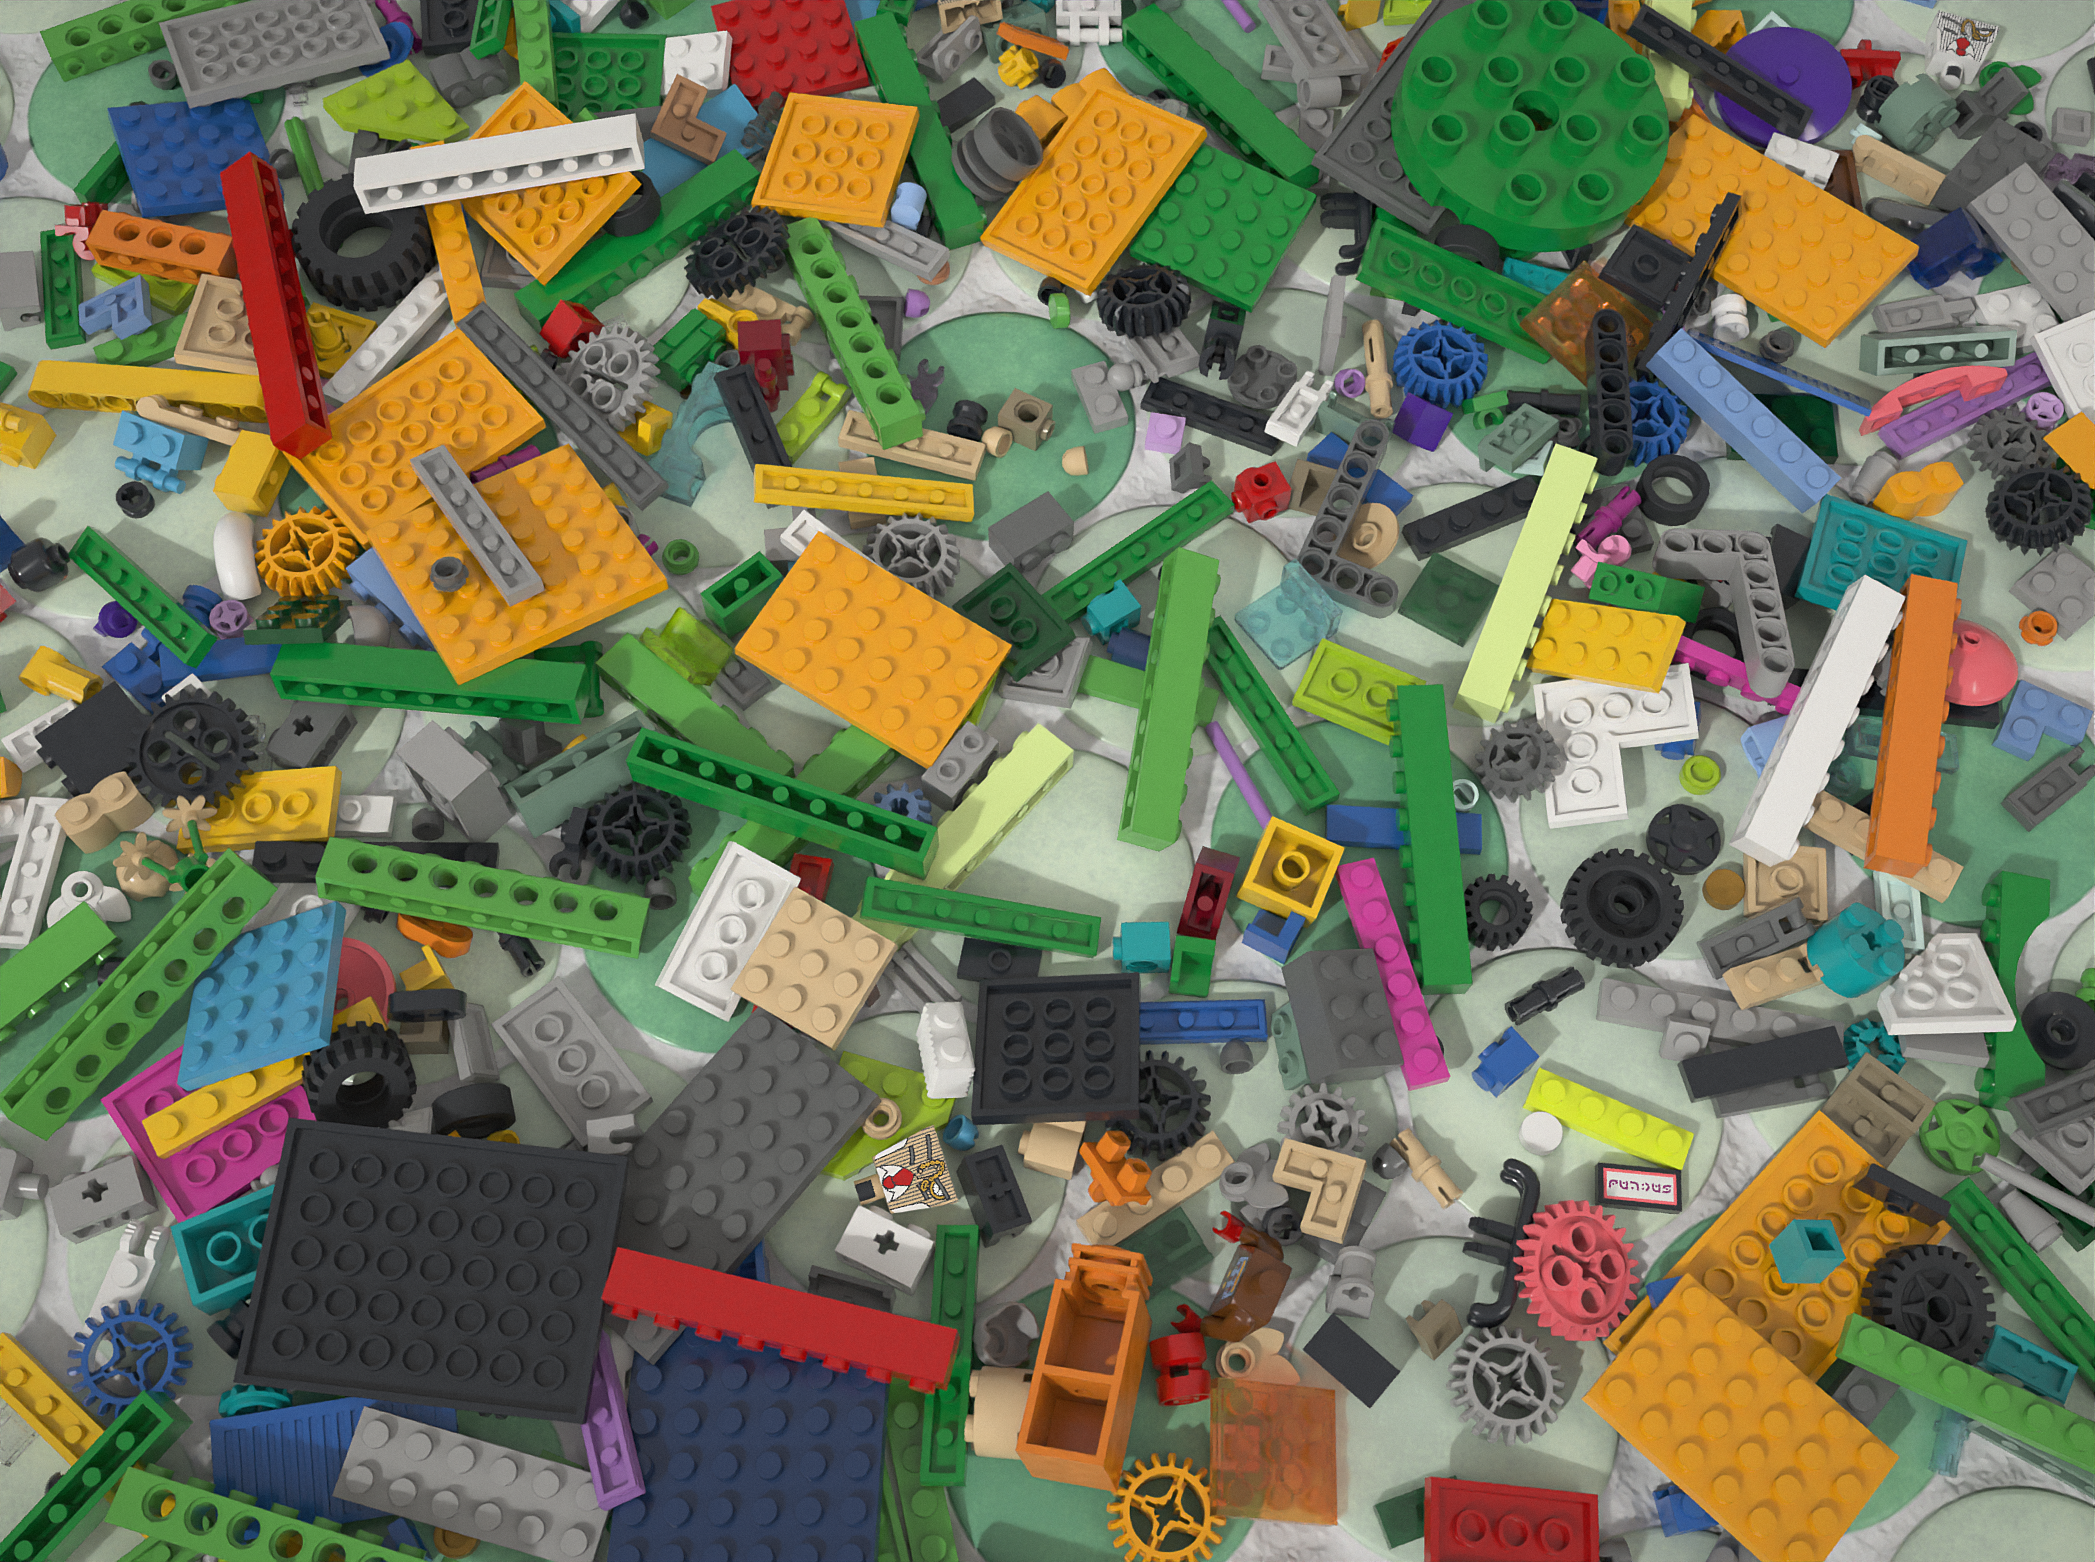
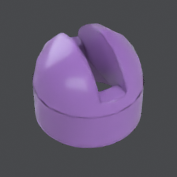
M908 288L904 316L911 318L923 317L929 311V297L925 292Z
M1347 368L1340 370L1333 381L1337 393L1349 398L1359 396L1365 387L1364 375L1356 369ZM1350 377L1353 378V381L1344 383V380Z

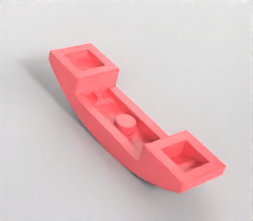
M1961 366L1934 371L1914 378L1881 398L1872 407L1870 416L1864 417L1859 432L1863 436L1878 431L1882 426L1899 419L1903 411L1902 408L1956 390L1960 391L1964 402L1999 391L2008 376L2007 371L2003 368L1991 366Z

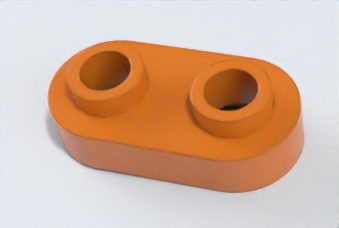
M401 913L397 917L396 928L406 939L417 941L423 945L429 944L440 956L456 958L468 953L470 950L473 932L467 926Z

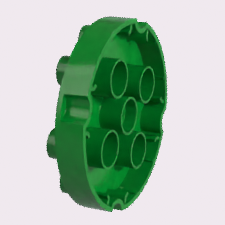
M1476 0L1475 3L1465 5L1450 12L1433 24L1416 43L1394 92L1391 106V132L1395 151L1408 179L1431 207L1443 206L1450 209L1457 215L1462 225H1472L1485 230L1494 237L1499 246L1527 252H1559L1577 249L1595 243L1619 229L1635 205H1641L1662 170L1669 144V121L1663 95L1654 78L1655 69L1653 64L1643 55L1637 54L1611 29L1577 11L1569 0ZM1531 119L1536 121L1544 131H1536Z

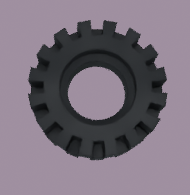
M1488 874L1486 880L1480 876L1476 878L1474 884L1470 883L1464 892L1468 940L1474 937L1476 939L1474 946L1478 948L1481 947L1482 943L1488 944L1487 951H1494L1496 946L1500 947V951L1505 950L1510 943L1514 946L1524 935L1532 920L1533 914H1530L1533 909L1532 901H1526L1529 893L1526 889L1519 892L1518 889L1521 883L1516 880L1512 885L1508 884L1509 876L1502 875L1500 880H1496L1495 874ZM1488 900L1502 903L1509 912V920L1501 925L1487 922L1481 916L1480 905Z

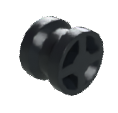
M970 400L956 402L953 408L954 418L947 425L948 435L979 442L982 437L981 426L988 419L986 408Z

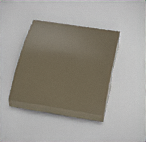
M1865 1052L1821 1107L1820 1111L1887 1169L1907 1140L1917 1132L1937 1103L1868 1052Z

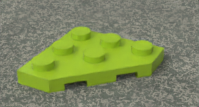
M408 59L323 98V108L343 131L358 133L360 129L379 133V138L402 141L404 139H413L428 143L444 140L445 144L455 143L469 136V126Z
M843 1050L839 1066L875 1092L879 1098H887L895 1102L900 1108L902 1123L895 1135L884 1140L869 1137L863 1131L862 1126H860L820 1174L845 1181L858 1174L859 1170L873 1164V1156L917 1132L934 1125L937 1133L946 1128L950 1122L957 1098L931 1099L927 1096L928 1090L926 1089L927 1083H925L926 1077L923 1076L924 1073ZM879 1114L874 1118L873 1122L878 1126H883L887 1124L889 1117L885 1114Z

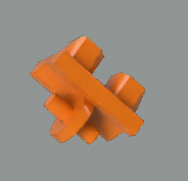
M1107 1131L1098 1142H1084L1078 1150L1092 1170L1090 1175L1093 1178V1182L1088 1188V1194L1094 1202L1100 1203L1107 1200L1111 1206H1121L1133 1201L1138 1202L1140 1205H1146L1152 1197L1145 1187L1152 1171L1139 1158H1128L1126 1160L1124 1155L1129 1149L1131 1141L1123 1131Z

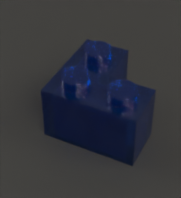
M1959 207L1910 240L1919 246L1917 256L1907 267L1914 280L1925 289L1930 290L1945 284L1950 279V276L1958 271H1961L1971 280L1983 277L1992 272L1995 266L2004 260L1986 230L1976 219Z

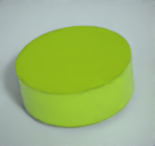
M1696 755L1687 759L1679 772L1681 785L1685 790L1694 795L1709 794L1714 790L1721 778L1720 768L1717 763L1703 755Z

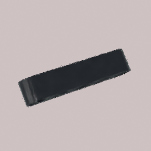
M1601 309L1593 316L1585 337V359L1591 456L1598 458L1594 469L1601 475L1610 477L1616 476L1623 470L1633 447L1625 321L1619 312L1613 309Z

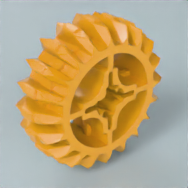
M300 506L298 513L295 515L285 510V519L278 521L272 518L273 528L262 529L264 539L256 541V548L259 552L254 554L255 562L258 565L259 575L263 580L265 579L269 589L273 590V592L277 591L282 597L299 596L303 599L306 595L311 601H315L317 594L329 595V590L333 587L342 590L341 580L351 579L346 568L357 559L356 556L359 554V547L354 536L342 524L340 519L329 509L322 513L316 506L309 513ZM305 548H307L310 560H307L306 554L304 552Z
M1153 1453L1150 1456L1151 1469L1147 1470L1140 1459L1134 1461V1469L1138 1474L1136 1478L1130 1472L1122 1471L1120 1478L1128 1488L1125 1489L1119 1486L1118 1492L1111 1491L1114 1497L1122 1501L1121 1503H1108L1106 1511L1111 1514L1120 1515V1519L1108 1522L1107 1529L1113 1532L1122 1530L1123 1535L1117 1537L1113 1541V1545L1116 1549L1123 1547L1127 1543L1130 1545L1131 1549L1124 1557L1125 1562H1132L1137 1554L1144 1558L1142 1562H1198L1195 1557L1196 1553L1207 1561L1211 1559L1213 1553L1204 1543L1206 1541L1214 1545L1221 1543L1222 1537L1212 1531L1211 1527H1224L1226 1525V1518L1213 1515V1511L1224 1508V1499L1210 1500L1209 1495L1218 1490V1483L1211 1482L1205 1487L1200 1483L1208 1473L1206 1468L1202 1467L1193 1476L1189 1473L1193 1459L1187 1457L1182 1465V1469L1175 1467V1453L1168 1454L1166 1466H1161L1158 1454ZM1158 1479L1173 1480L1170 1490L1163 1497L1154 1498L1148 1495L1144 1497L1136 1493L1148 1482ZM1185 1486L1192 1491L1199 1502L1202 1524L1194 1521V1517L1188 1515L1182 1508L1181 1498ZM1172 1495H1175L1176 1498L1172 1505L1175 1510L1172 1515H1177L1178 1520L1177 1522L1170 1520L1163 1527L1160 1535L1157 1536L1156 1532L1160 1525L1157 1520L1160 1515H1154V1509L1162 1510L1166 1504L1168 1505ZM1130 1506L1138 1509L1139 1513L1147 1517L1151 1523V1534L1147 1544H1144L1133 1530L1130 1521ZM1171 1532H1179L1184 1535L1188 1533L1197 1538L1191 1545L1176 1552L1158 1551L1164 1537Z

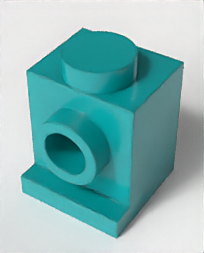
M1119 579L1114 582V591L1109 594L1102 593L1087 606V614L1081 617V622L1090 636L1095 635L1101 644L1105 645L1110 641L1113 631L1120 633L1122 627L1132 629L1140 624L1141 605L1122 580Z

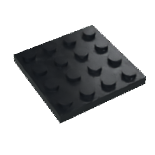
M1140 973L980 979L971 1108L973 1125L1140 1119Z

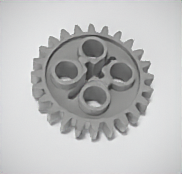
M614 325L612 331L602 327L600 337L591 332L589 335L590 342L587 344L579 340L580 350L577 353L574 351L568 352L572 360L570 363L561 364V367L566 372L559 376L613 430L615 427L623 432L625 430V421L629 420L635 424L636 418L634 414L637 411L641 413L646 412L645 407L642 405L644 400L652 401L654 399L648 392L650 389L659 386L652 377L661 373V370L654 365L659 361V357L653 353L655 348L647 342L648 340L627 326L621 329L618 325ZM591 373L597 375L601 379L596 380L592 376L587 374ZM618 383L627 390L619 389L612 384Z

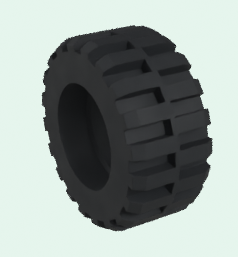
M353 173L341 175L342 179L333 181L332 178L323 183L324 187L319 191L314 189L307 196L309 200L307 203H301L296 212L299 219L295 218L292 223V247L300 265L314 289L321 296H325L328 302L336 306L343 304L347 310L359 311L360 307H363L366 312L378 311V307L386 305L387 309L396 306V301L401 298L405 299L426 276L425 273H429L435 264L433 257L436 254V249L429 222L422 206L418 205L365 214L354 189ZM368 227H383L392 230L388 241L372 254L357 258L337 255L345 239L358 230Z

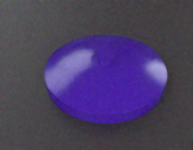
M1772 27L1743 37L1726 53L1731 59L1813 110L1804 132L1797 140L1813 145L1827 137L1841 122L1851 99V75L1841 54L1822 37L1803 29ZM1714 90L1715 104L1722 120L1731 131L1743 140L1767 149L1774 132L1787 136Z

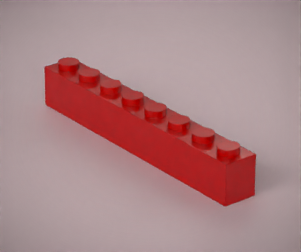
M617 1247L601 1297L607 1305L613 1308L611 1314L620 1318L637 1321L640 1314L654 1318L653 1324L664 1329L679 1331L680 1325L696 1328L695 1335L712 1341H721L722 1335L739 1339L737 1345L745 1349L763 1352L764 1346L781 1349V1357L797 1362H805L807 1356L824 1360L823 1367L837 1372L848 1373L849 1367L866 1370L865 1377L882 1383L890 1384L892 1378L895 1377L910 1381L908 1386L910 1389L927 1394H934L936 1388L947 1390L960 1341L957 1329Z

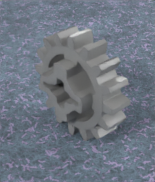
M1326 1083L1321 1084L1318 1093H1314L1311 1087L1307 1085L1302 1092L1303 1098L1295 1093L1290 1096L1289 1103L1291 1107L1283 1106L1280 1116L1287 1121H1281L1277 1126V1132L1287 1134L1281 1139L1279 1144L1281 1148L1284 1139L1287 1138L1356 1158L1357 1156L1354 1151H1363L1366 1143L1360 1137L1366 1136L1368 1126L1359 1124V1122L1363 1120L1366 1113L1364 1110L1354 1111L1352 1109L1356 1101L1354 1096L1345 1101L1341 1098V1087H1338L1331 1094L1328 1093ZM1305 1110L1307 1122L1300 1124V1127L1296 1128V1118ZM1320 1123L1322 1128L1329 1127V1134L1325 1135L1323 1130L1316 1131V1124ZM1349 1130V1140L1341 1149L1339 1146L1341 1142L1338 1136Z

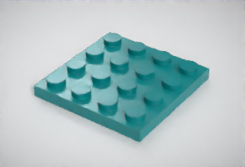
M1826 494L1818 506L1810 536L1811 543L1798 581L1795 597L1837 611L1847 587L1864 575L1898 593L1911 574L1958 583L1959 587L1968 541Z

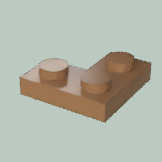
M677 74L649 137L710 165L715 162L727 133L697 119L708 88Z

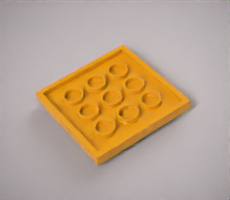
M789 93L751 201L752 207L754 208L758 205L762 210L768 206L771 211L775 209L779 215L812 217L818 220L884 228L920 117L918 108Z

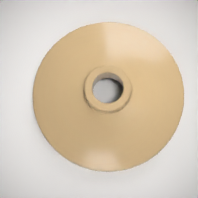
M1379 503L1363 504L1339 557L1368 569H1372L1382 563L1393 551L1399 537V522L1393 511ZM1335 534L1333 535L1332 541L1336 540L1337 538Z

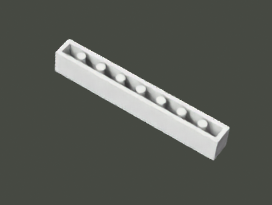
M634 113L355 159L354 189L365 214L598 177L645 169L644 142L636 114Z
M1864 575L1847 587L1729 845L1769 867L1785 860L1788 861L1794 856L1800 844V841L1796 839L1800 829L1807 825L1814 814L1815 807L1812 806L1816 794H1819L1825 788L1829 781L1830 774L1827 773L1829 765L1843 750L1845 741L1842 740L1846 728H1849L1855 722L1860 709L1856 707L1861 696L1866 694L1874 681V676L1871 675L1875 664H1878L1883 659L1888 650L1887 637L1890 632L1895 630L1903 617V612L1900 609L1906 598L1905 596L1867 575Z

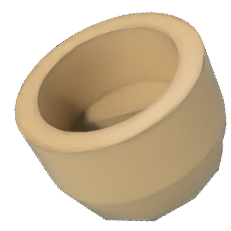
M994 426L983 433L982 443L986 444V451L989 454L1001 458L1010 449L1013 438L1012 433L1002 427Z
M1084 446L1073 447L1064 453L1062 466L1066 473L1071 476L1089 474Z

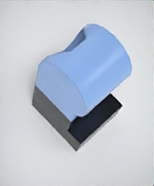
M905 182L898 186L896 201L891 209V222L929 239L933 228V217L923 215L927 194L921 186L911 182Z

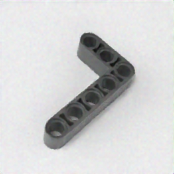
M1369 419L1358 426L1297 557L1295 575L1297 582L1304 589L1380 619L1388 617L1395 610L1399 593L1397 584L1385 575L1339 557L1387 450L1388 428L1379 420ZM1372 436L1379 439L1380 444L1368 446L1362 440ZM1352 468H1360L1364 470L1366 475L1361 478H1354L1348 474V471ZM1343 499L1348 501L1351 507L1347 510H1338L1333 506V503ZM1329 531L1334 533L1337 538L1327 543L1321 541L1318 535ZM1314 563L1319 565L1322 571L1316 575H1310L1304 572L1303 567ZM1343 577L1353 579L1356 585L1351 589H1343L1337 584V581ZM1382 591L1389 595L1390 600L1382 604L1377 603L1372 599L1371 595Z

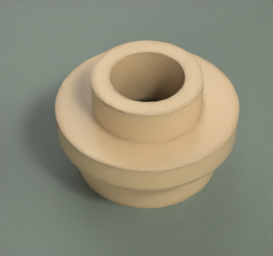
M880 1098L881 1103L861 1126L869 1137L884 1140L898 1132L902 1123L900 1108L895 1102L887 1098ZM879 1114H885L889 1117V1121L883 1126H878L873 1121Z

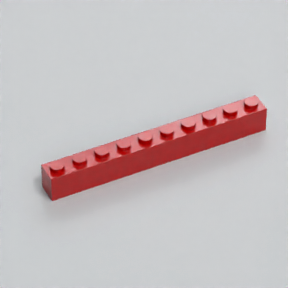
M250 151L220 173L223 188L222 194L226 203L227 219L230 224L233 239L232 245L238 265L237 271L243 290V300L249 321L248 327L252 336L253 353L259 372V383L262 388L265 403L264 409L269 423L270 439L273 446L278 450L301 460L333 437L276 168Z

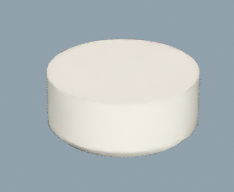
M1547 1112L1531 1113L1525 1118L1519 1128L1521 1144L1527 1151L1535 1155H1547L1553 1152L1560 1144L1563 1136L1560 1122Z

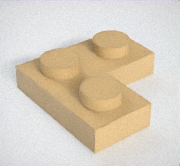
M1285 1138L1272 1177L1276 1183L1311 1192L1300 1225L1301 1232L1343 1244L1367 1168L1366 1160Z

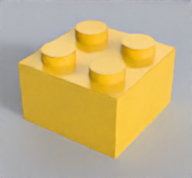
M1272 816L1262 832L1235 897L1284 919H1288L1291 911L1306 918L1303 927L1308 928L1318 915L1345 848Z

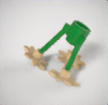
M200 795L193 800L191 805L186 798L178 796V808H166L162 811L165 817L173 819L166 826V831L173 832L182 828L184 837L186 839L191 837L195 854L189 853L187 857L181 859L176 865H172L170 869L161 865L162 859L152 855L161 846V841L153 840L147 843V837L144 832L138 833L134 845L128 841L120 842L123 852L127 855L116 858L113 861V865L125 867L122 874L124 881H129L136 871L138 876L146 881L149 877V868L165 877L171 883L170 891L184 890L186 894L215 863V859L209 858L208 854L204 851L198 829L203 831L211 829V826L205 819L214 816L217 813V809L213 807L203 808L206 799L204 795Z

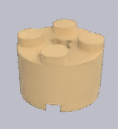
M983 1366L981 1371L972 1370L970 1397H975L974 1415L968 1414L966 1417L965 1442H971V1450L975 1451L977 1457L1021 1460L1015 1450L1034 1369Z

